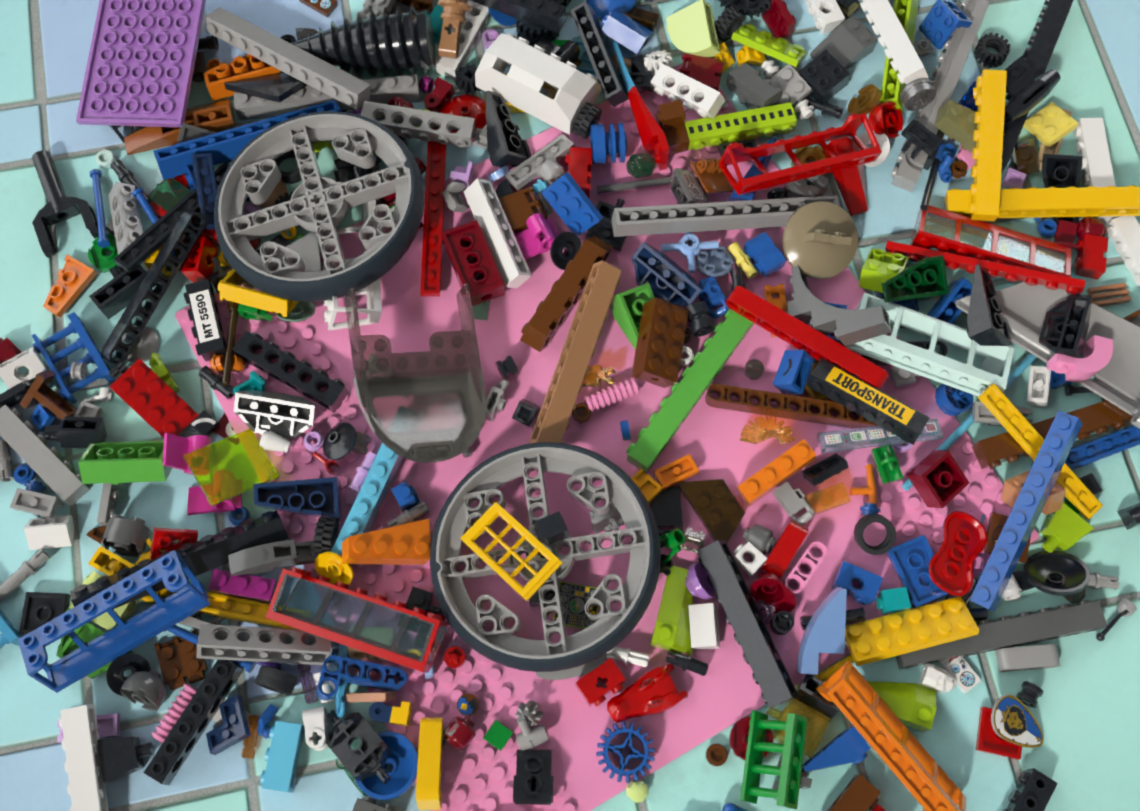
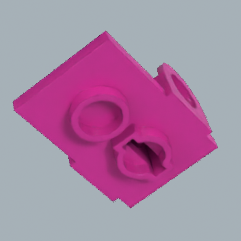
M541 213L530 216L526 221L528 229L515 235L525 260L539 253L543 254L549 251L553 240L559 235L551 218L546 220Z
M170 433L164 434V466L183 470L186 474L198 477L208 476L210 473L211 437L194 435L184 438Z
M229 471L216 472L213 476V484L189 487L188 516L211 512L236 511V509L242 508V480L236 481L234 475Z

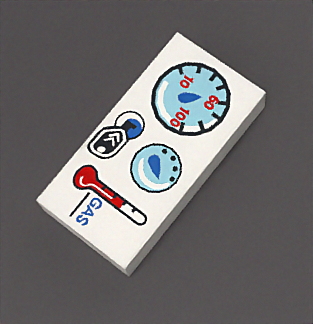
M956 656L939 661V664L954 676L957 686L964 694L982 681L963 657Z

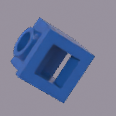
M406 481L391 489L402 512L420 503L415 489L412 485L408 487Z

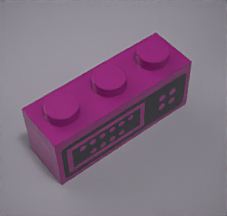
M214 569L208 589L213 593L270 604L278 582L274 579L246 574L230 576V571Z

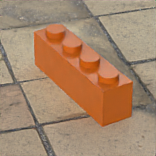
M803 439L738 485L737 491L750 507L816 459V453Z

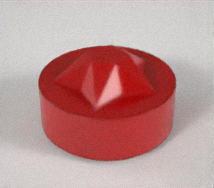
M453 646L445 651L444 661L448 667L457 669L465 663L466 656L460 647Z

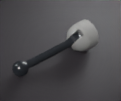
M1123 598L1117 605V616L1101 633L1096 635V639L1103 641L1105 635L1122 616H1131L1137 610V607L1128 599Z

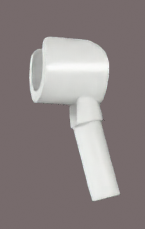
M106 387L100 388L99 395L84 399L83 401L88 403L99 400L108 402L111 400L112 391H108L109 389Z

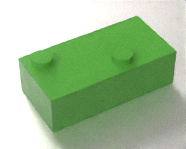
M164 441L90 443L78 461L82 483H112L116 485L128 482L166 481L172 468L163 465Z

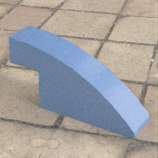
M842 587L835 588L813 614L802 637L798 652L796 671L799 673L818 675L819 653L844 654L847 589Z

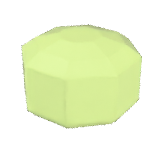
M640 779L638 781L631 780L626 786V795L635 803L643 802L648 796V786Z

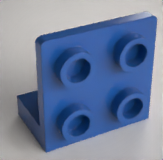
M937 0L918 29L937 49L941 50L956 28H969L973 22L953 1Z

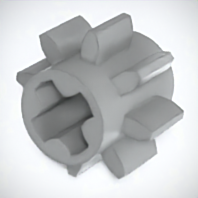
M529 700L526 704L520 703L515 716H525L529 727H532L533 724L538 727L544 712L540 711L541 707L537 702Z

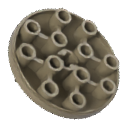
M824 201L809 203L797 209L787 221L782 239L783 250L789 264L792 267L799 266L804 276L813 279L830 278L845 270L853 260L858 245L857 229L851 216L840 206Z

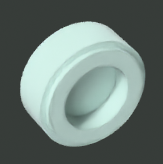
M101 150L95 158L99 167L103 169L111 168L110 165L113 161L116 163V157L110 150Z

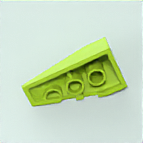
M672 566L670 568L671 574L666 578L650 646L668 651L672 649L678 653L690 654L692 656L693 648H691L688 605H693V596L685 584L688 569Z
M867 681L904 725L923 732L931 730L937 709L936 690L917 683Z

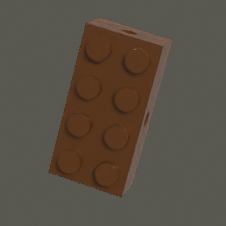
M654 298L644 303L632 377L663 388L678 382L689 310L659 298Z

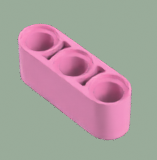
M821 542L810 544L783 583L787 588H789L788 582L790 581L797 584V590L790 589L795 596L802 591L827 554L826 546ZM811 549L818 550L820 557L813 556ZM800 565L806 566L809 570V573H802L800 570Z

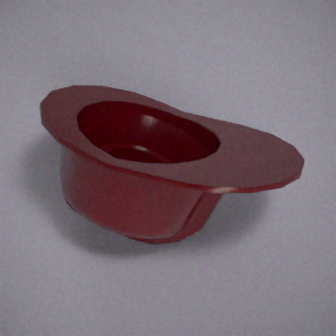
M761 572L758 579L750 587L751 595L773 613L777 614L780 611L791 612L796 607L795 595L784 585L783 580L774 573Z

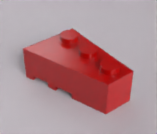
M570 147L569 154H566L565 165H568L569 168L565 170V173L569 172L590 199L592 148Z

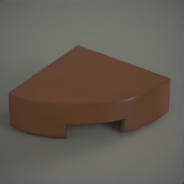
M107 525L93 528L86 535L101 544Z

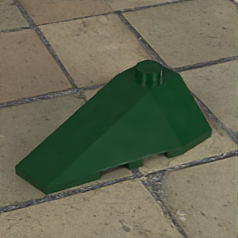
M943 255L924 258L883 282L882 289L885 303L918 300L949 294Z

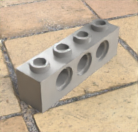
M115 182L108 197L119 255L143 234L138 201L132 195L135 185Z

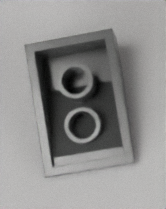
M853 15L840 24L810 53V56L814 59L827 49L846 69H849L873 52L878 39Z

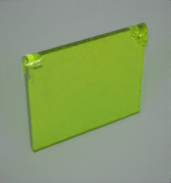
M251 429L183 455L184 460L211 506L253 489V484L267 483L280 477L263 448L259 446V441Z

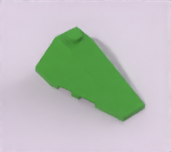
M649 283L615 295L613 302L609 305L615 320L635 350L643 305L655 298Z

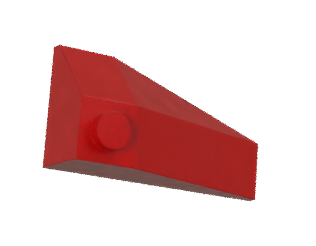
M848 136L831 140L828 144L836 156L860 151L853 139ZM823 150V153H824L826 159H827V158H830V157L826 154V152ZM864 165L832 172L850 216L867 212L868 204Z

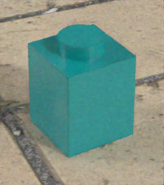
M906 587L882 590L875 599L877 609L881 611V615L897 613L911 608Z

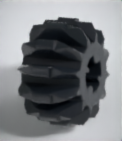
M468 63L466 67L460 66V71H456L455 84L458 86V89L464 91L465 94L471 92L474 95L475 91L480 92L481 89L475 86V72L477 70L475 63L472 66H469Z

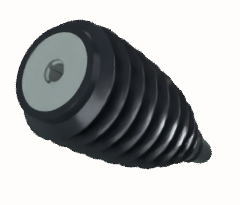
M411 3L409 12L404 13L399 4L395 14H390L387 8L384 7L383 15L377 17L373 9H371L369 18L363 19L358 12L356 21L351 23L345 15L343 25L337 27L332 20L330 29L323 32L319 27V33L310 37L307 35V38L291 43L335 67L339 66L341 70L347 73L353 68L358 76L363 75L364 69H367L372 77L376 76L378 69H381L385 77H389L391 69H394L398 76H402L405 68H408L411 75H415L420 67L425 74H428L430 67L435 65V40L429 11H416L413 3Z

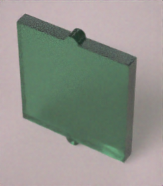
M168 178L157 184L156 188L147 197L168 212L191 191L174 178Z

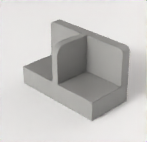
M17 488L10 508L30 513L39 518L41 516L53 518L57 506L64 507L65 503L55 496Z

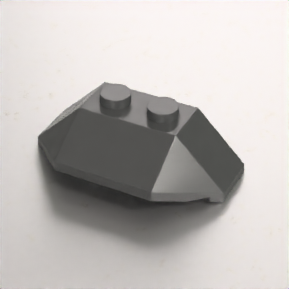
M264 390L235 392L234 413L254 433L263 434L264 431H272L284 438L294 439L314 425L316 405L303 397Z

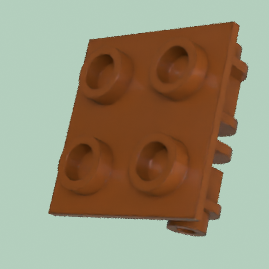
M700 159L698 162L690 163L706 193L733 192L725 175L719 168L718 163L721 159Z

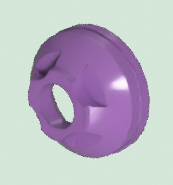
M698 562L689 567L685 584L694 597L697 596L708 600L715 596V589L708 582L706 569Z

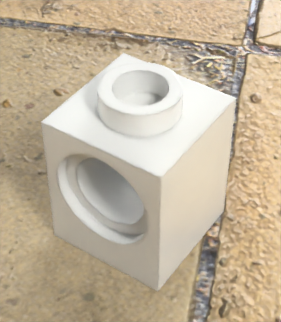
M749 541L745 546L740 544L733 552L736 564L750 578L767 560ZM750 554L753 562H746L743 555Z

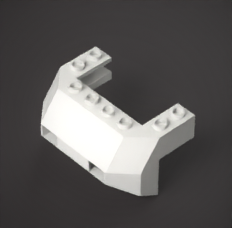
M501 33L483 55L475 72V86L485 92L489 90L501 94L505 102L511 103L514 107L570 135L573 123L581 108L584 107L586 102L595 105L602 92L597 77L590 73L585 75L576 69L577 66L569 61L566 64L561 62V58L553 53L550 56L545 54V49L537 45L534 48L529 46V41L524 38H518L511 33H508V35ZM508 64L511 68L506 76L503 73ZM543 83L558 90L554 100L539 93Z

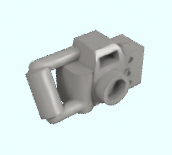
M502 380L496 384V387L492 386L485 405L487 403L486 420L494 422L497 413L505 409L507 400L504 398V393L509 386L508 380Z
M787 481L772 492L787 515L801 526L814 517L815 512L804 499L805 495L800 489L793 490ZM805 507L807 512L798 518L795 514Z

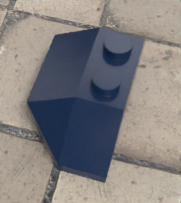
M643 242L632 256L637 284L641 286L649 283L655 298L679 307L693 304L703 291L689 273L667 255L646 242Z

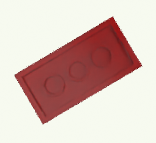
M140 358L109 386L163 438L165 433L178 436L198 416Z

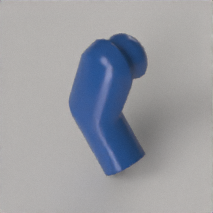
M950 154L945 156L938 167L940 179L944 183H949L952 180L950 165L955 158Z
M272 704L267 707L258 719L257 733L265 739L270 737L271 727H269V722L278 712V709Z

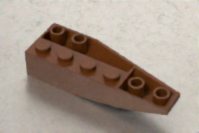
M231 99L187 109L185 124L215 133L236 128ZM146 127L125 137L127 155L176 145L180 127Z

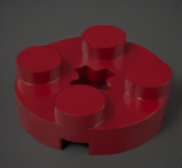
M751 717L743 718L735 723L729 734V744L734 755L743 761L746 758L748 742L745 741V737L749 736ZM766 729L765 742L773 743L772 731ZM764 751L763 758L766 757L769 752Z

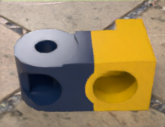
M401 701V707L387 706L383 702H375L369 708V715L379 723L409 726L413 704Z

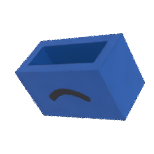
M785 350L773 385L783 394H803L814 359L805 350Z

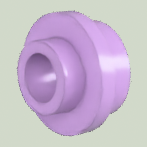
M312 431L306 434L303 443L309 451H318L324 445V438L319 432ZM317 439V443L312 445L311 441Z

